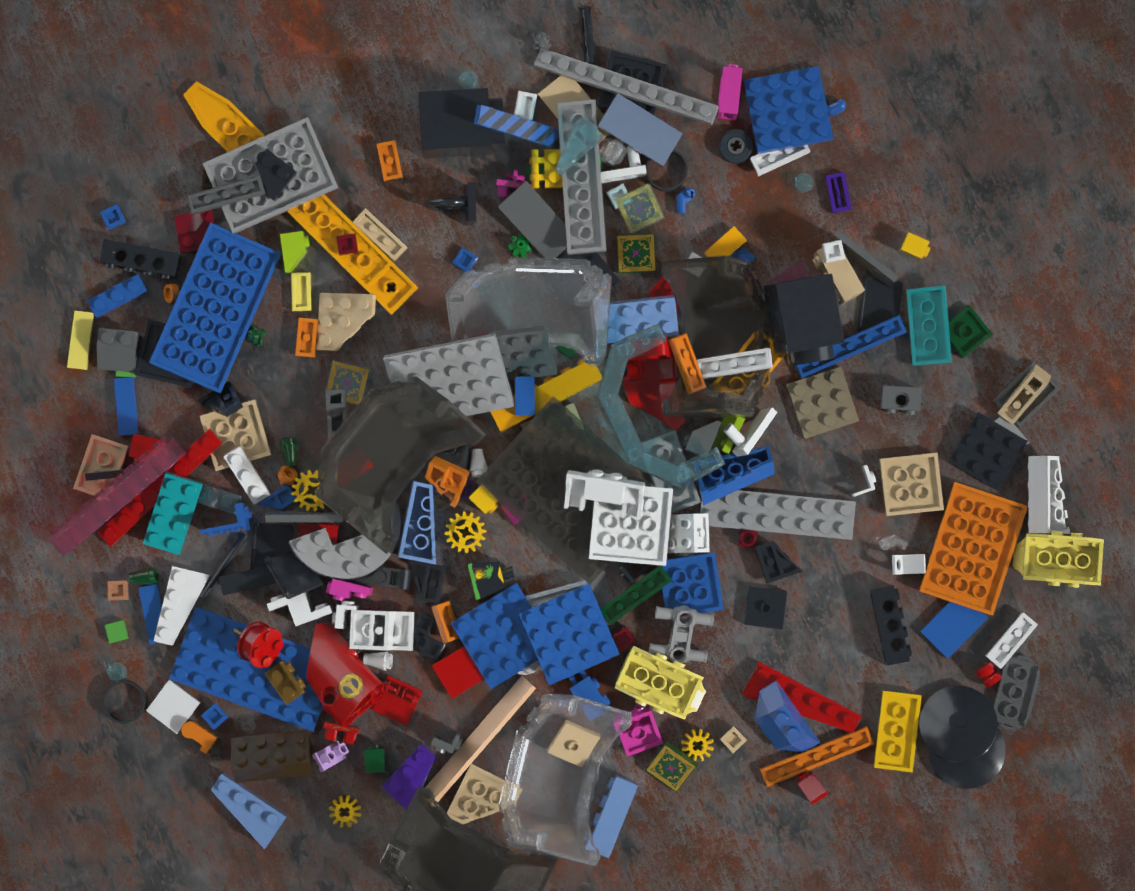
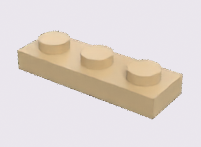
M366 208L353 221L394 262L408 248Z

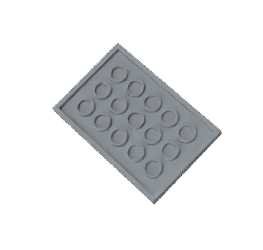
M308 117L203 163L213 188L259 176L260 173L255 163L266 149L297 172L296 176L275 202L271 199L264 184L266 195L223 206L222 210L232 233L240 232L339 188Z
M495 333L388 354L383 357L403 428L514 407L515 403Z

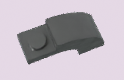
M326 390L328 456L348 455L346 390Z

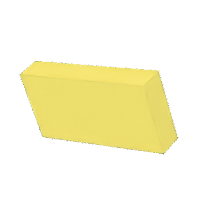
M310 272L291 273L293 312L312 311Z

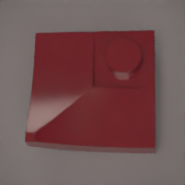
M212 210L194 215L188 213L174 216L180 254L198 252L210 222L214 224Z

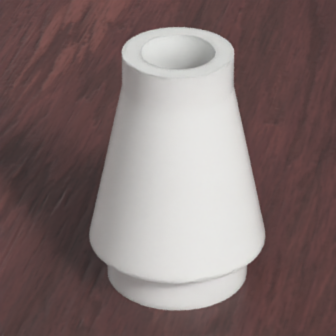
M483 449L471 450L470 473L472 477L480 478L487 476L488 467Z
M388 652L365 653L363 663L386 671V669H391L393 655L388 654Z

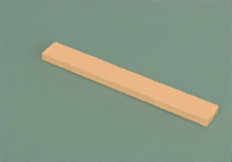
M521 676L461 745L459 750L454 753L421 793L433 805L437 804L536 689L526 678Z

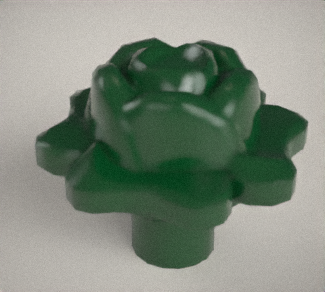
M253 324L248 329L246 339L256 347L261 346L266 331L257 328Z

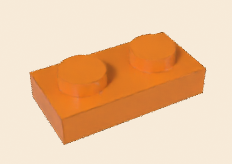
M396 141L378 143L377 149L384 182L403 179Z
M299 318L295 356L315 358L318 319Z
M450 601L431 607L443 644L459 639L451 624L456 618Z

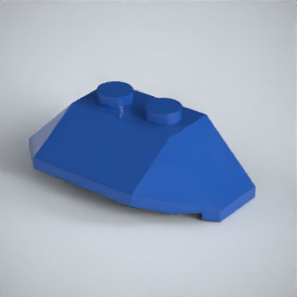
M777 681L760 690L754 719L775 749L803 752L820 743Z

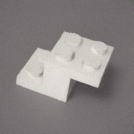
M308 592L291 599L278 595L271 598V602L267 604L269 611H274L288 605L295 626L335 612L333 605L328 606L327 603L313 608Z
M351 610L350 649L413 651L414 612Z

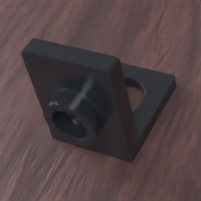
M626 562L620 567L621 572L619 574L625 582L630 581L633 583L649 568L646 564H641V570L638 573H634L630 569L631 563Z

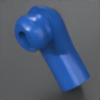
M838 99L837 102L832 104L826 103L830 116L842 113L846 108V102L843 99Z
M685 188L676 196L677 214L686 213V203L695 196L693 188Z

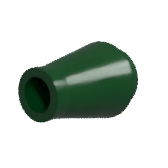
M296 437L281 438L279 445L286 465L297 464L298 441H296Z
M149 566L135 572H130L128 579L130 584L153 585L158 582L159 575L156 567L152 568Z

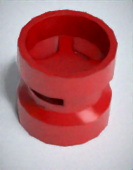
M991 662L986 663L975 672L978 678L983 680L986 688L993 686L1002 678L999 672H995Z

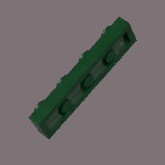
M660 565L600 609L608 624L612 625L673 580L663 566Z

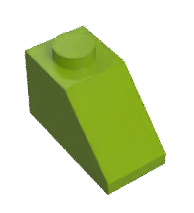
M303 231L280 234L284 267L287 274L293 272L306 255L307 247H310L308 235L305 236Z

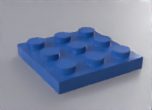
M715 553L666 560V566H663V568L673 581L662 588L665 608L673 609L676 606L686 605L691 609L697 610L699 613L724 610ZM683 613L680 616H686L689 614Z

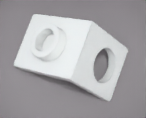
M867 465L862 466V470L869 488L851 494L852 497L875 490L874 482H876L873 471L869 472Z
M925 554L892 555L893 574L926 573Z

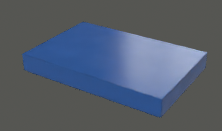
M948 602L920 632L948 659L988 617L982 612Z

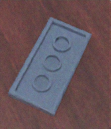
M617 93L597 126L662 167L683 134Z

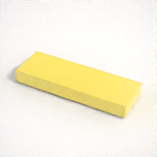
M74 311L67 368L87 370L94 313Z

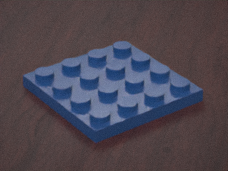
M819 66L744 80L743 83L758 154L833 140Z
M517 583L451 622L490 689L538 661L518 616L519 613L532 607Z
M589 583L518 614L548 685L619 655Z

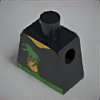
M499 562L468 564L476 600L504 589V580L515 578L513 568L501 569Z

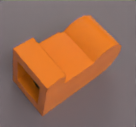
M195 721L186 722L181 728L182 735L202 745L200 751L205 754L209 753L219 737Z

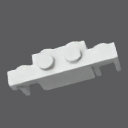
M569 470L566 476L564 508L568 509L569 506L579 507V510L583 511L586 499L622 505L621 517L625 518L626 515L637 517L636 520H640L643 512L645 482L627 480V477L622 476L620 473L605 474L601 470L583 473Z

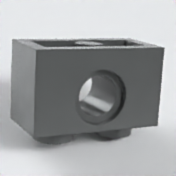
M883 385L881 386L880 409L884 410V413L896 414V411H903L904 415H915V412L920 411L922 388ZM898 395L903 396L905 399L903 406H899L896 403Z

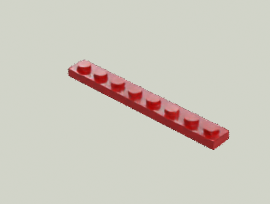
M208 429L97 533L112 547L155 507L166 471L187 477L219 448L223 442L211 429Z

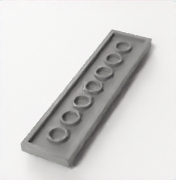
M596 100L557 103L567 254L605 252L606 236Z
M737 490L706 505H703L701 499L700 514H708L709 526L852 540L856 502Z

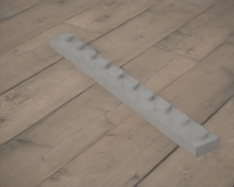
M540 48L534 63L535 68L614 94L619 93L623 97L708 125L713 124L719 109L718 105Z

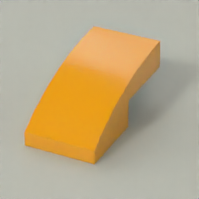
M734 226L704 254L718 267L742 246L747 239Z

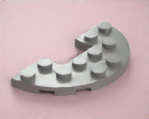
M396 502L362 514L360 517L367 533L332 546L326 528L289 541L290 547L302 563L319 575L339 580L363 577L379 568L389 558L397 544L401 527L398 504Z

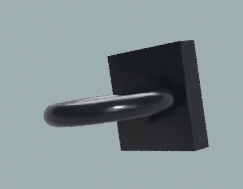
M468 182L464 187V196H459V198L427 200L424 206L428 210L435 211L459 210L460 213H465V226H473L477 221L475 182Z

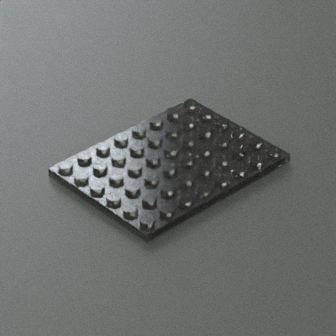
M553 396L476 480V483L580 577L591 584L611 561L589 559L594 500L586 499L583 511H580L579 507L569 506L568 509L564 508L567 472L571 470L588 473L592 470H601L605 474L620 473L622 476L627 477V480L645 482V486H653Z

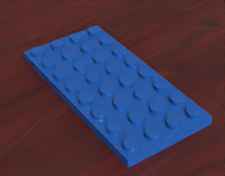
M210 222L149 363L221 394L281 253Z
M195 607L169 679L314 732L322 706L306 679L311 648L282 638L283 648L280 650L277 658L269 667L257 668L239 657L237 652L239 637L233 634L234 628L244 631L248 625ZM283 660L286 663L289 661L295 669L294 675L297 679L300 677L306 685L304 688L306 692L288 705L284 703L264 674Z

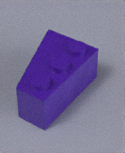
M422 742L382 786L410 813L434 763L436 754Z

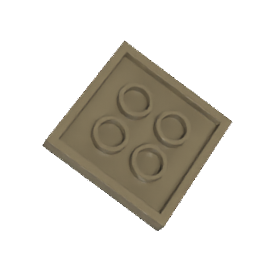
M842 367L786 384L804 439L859 422Z

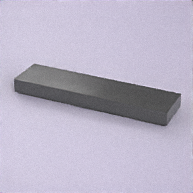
M259 175L187 195L191 214L194 215L266 195L262 178Z

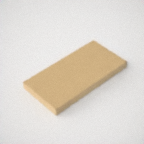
M563 76L558 77L538 93V96L557 119V103L591 100L577 81ZM596 106L597 123L599 124L604 115ZM598 127L600 143L610 134Z

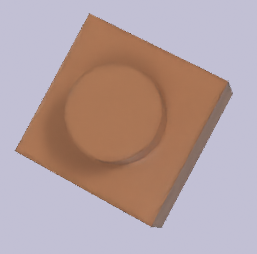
M128 580L107 581L108 601L129 600Z

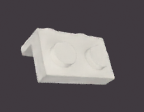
M342 601V604L337 605L336 612H333L332 624H335V628H346L347 610H359V606L355 605V602Z

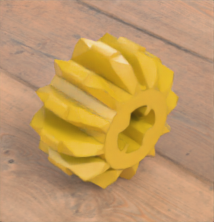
M692 729L693 736L690 737L686 733L685 736L689 740L681 741L682 744L688 745L683 747L682 751L689 750L686 755L690 757L693 754L692 759L694 761L697 760V756H699L700 761H704L702 754L710 757L707 749L713 751L714 748L708 746V744L714 741L713 739L706 740L710 735L708 732L702 737V729H699L698 735ZM702 741L703 744L700 745L703 747L701 749L696 748L694 750L693 742Z
M340 795V803L334 799L332 802L336 807H329V810L335 811L329 817L333 818L336 816L333 824L341 821L340 828L344 827L345 822L347 827L350 828L351 821L355 824L358 822L354 816L361 817V813L356 812V810L361 809V805L354 806L357 802L356 798L349 802L350 795H347L346 801ZM341 807L343 809H345L346 807L349 808L348 813H350V815L348 816L347 814H345L343 816L341 814L343 810H340Z

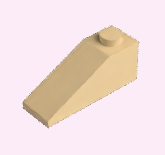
M1036 364L1001 407L998 414L1013 425L1047 386L1051 375Z

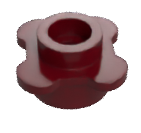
M740 529L739 547H756L757 531Z

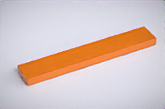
M867 726L855 730L854 733L849 732L806 751L762 767L760 772L766 787H769L871 746L874 742Z

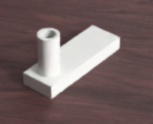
M627 146L630 168L601 172L602 183L646 176V166H641L639 152Z
M773 407L762 409L744 435L732 423L723 429V432L735 443L736 446L732 452L737 457L748 455L777 414Z

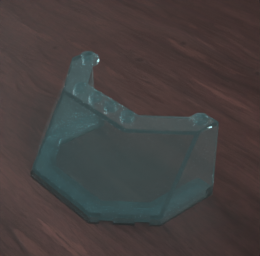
M656 324L611 344L597 397L630 466L680 488L720 468L725 463L718 448L715 447L676 465L646 452L618 393L627 361L666 342L659 324Z

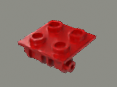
M388 675L384 682V695L375 703L372 711L408 726L423 691Z

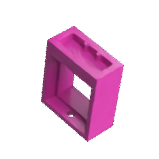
M728 64L727 67L723 66L717 119L736 120L743 69L738 68V65Z

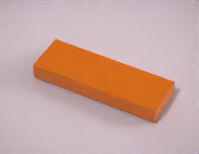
M687 333L668 340L687 393L691 394L706 388Z

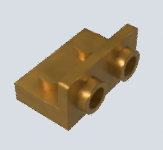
M283 660L264 674L284 703L288 705L306 692L304 689L306 685L300 677L296 678L293 673L295 669L289 661L286 663Z

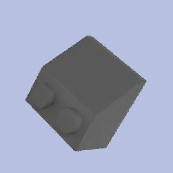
M99 328L97 340L98 370L135 373L141 335L135 331Z
M715 421L692 431L690 435L687 434L682 446H685L684 451L706 459L721 421Z

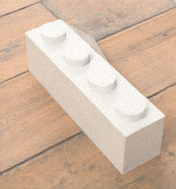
M1028 456L1029 533L1051 534V531L1063 532V534H1070V529L1065 524V518H1068L1067 510H1063L1062 503L1065 495L1064 491L1060 488L1062 474L1059 456Z

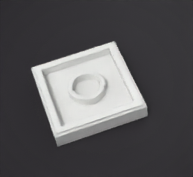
M169 680L146 711L178 734L182 725L187 722L201 702Z

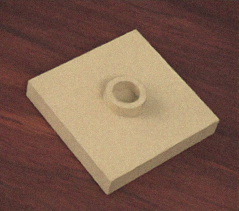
M565 720L547 750L549 754L582 767L599 741L600 734Z

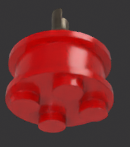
M262 621L251 623L244 631L238 628L233 630V634L239 637L237 644L239 657L257 668L269 667L283 648L281 633Z

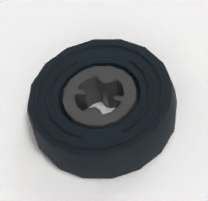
M733 129L722 135L719 141V151L726 161L738 164L750 157L753 151V143L751 137L746 132L740 129ZM739 142L738 146L741 145V149L733 151V147H730V145Z

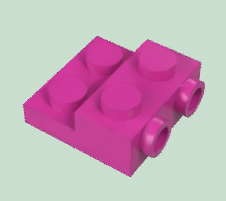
M332 579V582H328L326 593L332 594L333 599L346 601V598H351L352 592H354L353 596L366 598L367 595H372L373 591L372 587L339 579Z
M638 704L634 707V710L629 712L622 710L616 714V717H613L627 757L663 744L649 704L646 706Z

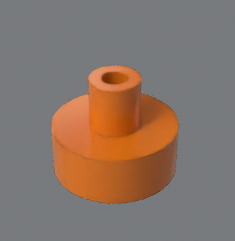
M166 284L164 287V298L167 303H175L181 289L176 284Z
M282 466L277 474L280 480L279 483L283 486L294 484L295 478H298L297 471L290 466Z

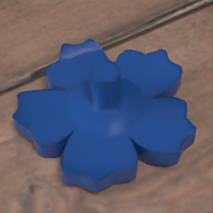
M742 248L738 250V253L734 252L731 255L732 261L735 262L733 267L739 270L742 269V266L745 271L750 270L752 265L750 262L755 260L754 255L751 253L747 254V248Z

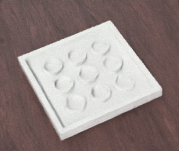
M645 486L643 512L640 520H636L637 517L626 515L625 518L621 517L622 505L594 501L589 559L666 566L673 488Z

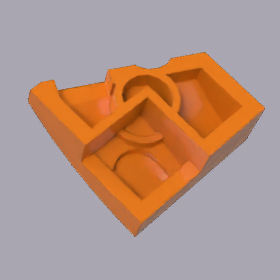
M435 456L429 463L425 478L436 487L441 495L444 493L451 501L450 505L455 508L470 471Z

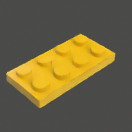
M882 690L874 768L913 772L922 695Z

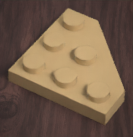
M320 293L316 350L338 351L348 338H351L368 319L370 320L375 315L376 295Z
M471 763L445 816L465 824L515 806L523 788Z

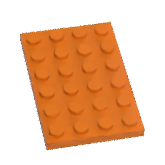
M954 482L919 592L993 616L1028 506Z

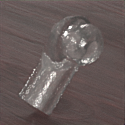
M895 534L883 537L879 543L882 550H888L894 546L905 550L909 542Z

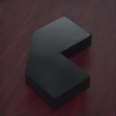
M420 610L414 621L413 634L420 654L437 662L446 644L429 636L436 623L435 617Z

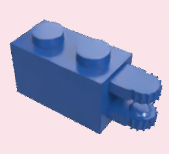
M583 670L579 674L584 679L578 683L574 675L569 677L573 684L569 689L588 719L592 721L610 709L608 706L610 701L605 693L601 695L598 691L600 685L595 677L591 679Z

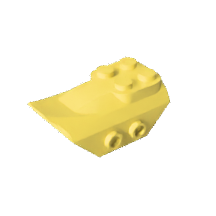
M1051 531V535L1027 533L1026 537L1015 545L1012 566L1023 575V580L1048 581L1050 586H1060V582L1067 583V587L1079 588V584L1101 586L1104 539L1082 537V533H1071V536H1063V532Z
M633 646L618 675L615 689L636 698L635 702L642 706H646V704L654 706L653 710L660 714H664L665 711L685 720L687 714L697 712L706 692L702 685L704 677L684 669L685 665L674 660V663L666 661L667 656L657 652L655 656Z

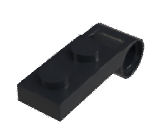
M379 567L370 574L353 579L352 583L409 590L412 571Z

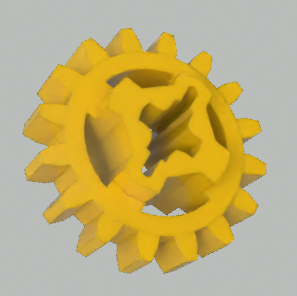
M308 470V475L300 473L302 478H295L298 483L297 485H292L296 491L291 494L297 496L294 502L300 501L299 507L303 508L306 506V511H310L311 507H313V510L316 512L318 506L324 509V502L330 504V501L327 499L328 496L333 497L329 490L334 489V487L328 486L331 480L324 479L325 473L319 476L318 470L314 474H312L311 470ZM309 478H317L320 482L312 483ZM303 483L305 485L304 491L300 494V487ZM310 486L314 488L318 487L315 491L316 495H308V492L310 491ZM325 488V495L322 499L320 496L321 491ZM312 498L315 504L307 503L304 500Z
M464 511L463 516L460 517L456 513L457 519H449L452 524L446 525L449 531L445 532V535L450 536L446 541L453 542L452 549L457 546L458 552H461L463 548L465 553H468L469 548L476 551L475 545L482 546L479 541L486 539L482 536V533L487 531L481 528L485 523L478 522L479 516L474 519V513L471 512L467 516ZM466 519L465 524L461 526L455 525L460 520ZM473 522L477 525L479 533L474 532L472 528ZM468 527V531L474 534V536L467 535L463 538V534L457 531V529L461 530ZM453 532H456L458 534L459 542H456V540L454 539ZM471 538L476 539L474 543L465 545L467 540Z

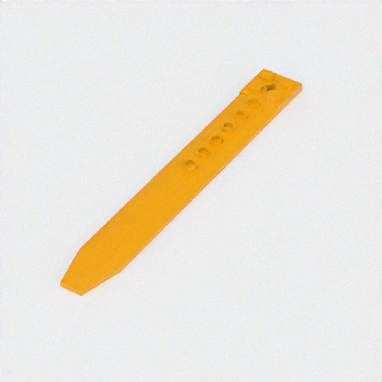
M196 81L183 94L202 127L227 152L265 136L231 101ZM325 195L287 210L370 294L376 295V300L391 315L418 289ZM355 233L359 253L339 256L336 236ZM390 283L392 285L395 283L396 291L387 292V284Z

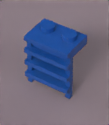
M246 503L235 504L238 523L202 529L200 534L205 533L208 536L215 537L217 532L226 535L229 534L228 530L235 533L240 532V528L247 531L251 530L249 519L252 518L251 507H248Z

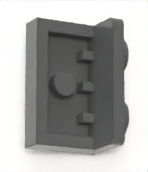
M458 732L453 742L435 735L431 745L438 752L444 753L447 751L453 753L454 750L458 751L463 739L460 736L462 733Z

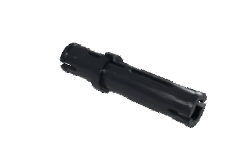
M582 6L579 7L582 33L581 48H583L584 62L593 65L596 64L594 49L596 42H594L591 7Z

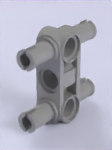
M686 605L676 606L673 609L656 606L655 619L672 620L669 644L650 643L649 653L656 656L658 652L667 656V660L673 662L676 660L680 663H687L691 660L706 663L708 651L691 649L690 644L695 624L713 626L714 614L699 613L697 610L691 609ZM683 613L689 614V617L685 620L679 618ZM676 650L683 651L680 656L673 655Z

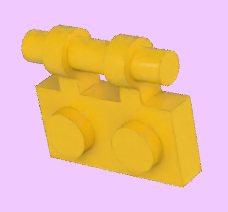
M560 149L544 150V157H539L538 150H531V157H529L531 174L529 178L532 182V187L538 189L539 181H545V189L563 188ZM539 164H544L545 174H539Z

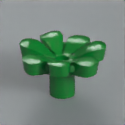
M522 233L518 235V238L515 236L510 238L512 244L508 245V249L514 250L512 253L513 257L517 258L520 254L522 258H526V252H532L533 247L529 245L531 242L527 238L525 239Z

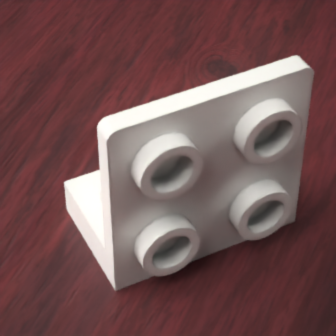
M708 514L671 515L667 553L709 552Z

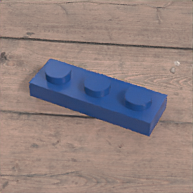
M137 274L87 300L95 317L99 318L148 291L141 277Z

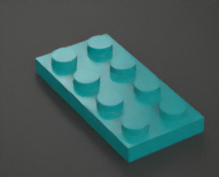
M946 286L907 289L913 366L952 363Z
M166 471L143 541L144 545L180 555L203 486L202 482Z

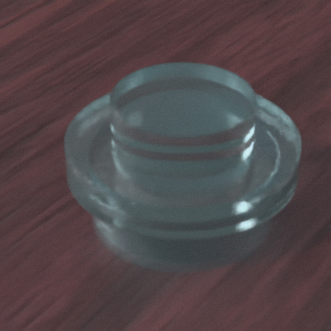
M472 71L463 72L459 78L461 87L463 89H474L478 85L477 75Z
M801 173L796 177L794 184L798 191L808 192L812 189L814 180L811 175Z
M116 662L109 666L107 674L112 681L119 682L126 677L127 669L124 664Z

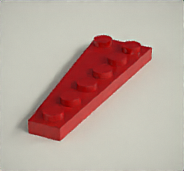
M761 662L756 666L742 693V696L758 701L760 690L777 681L803 717L854 733L862 717Z

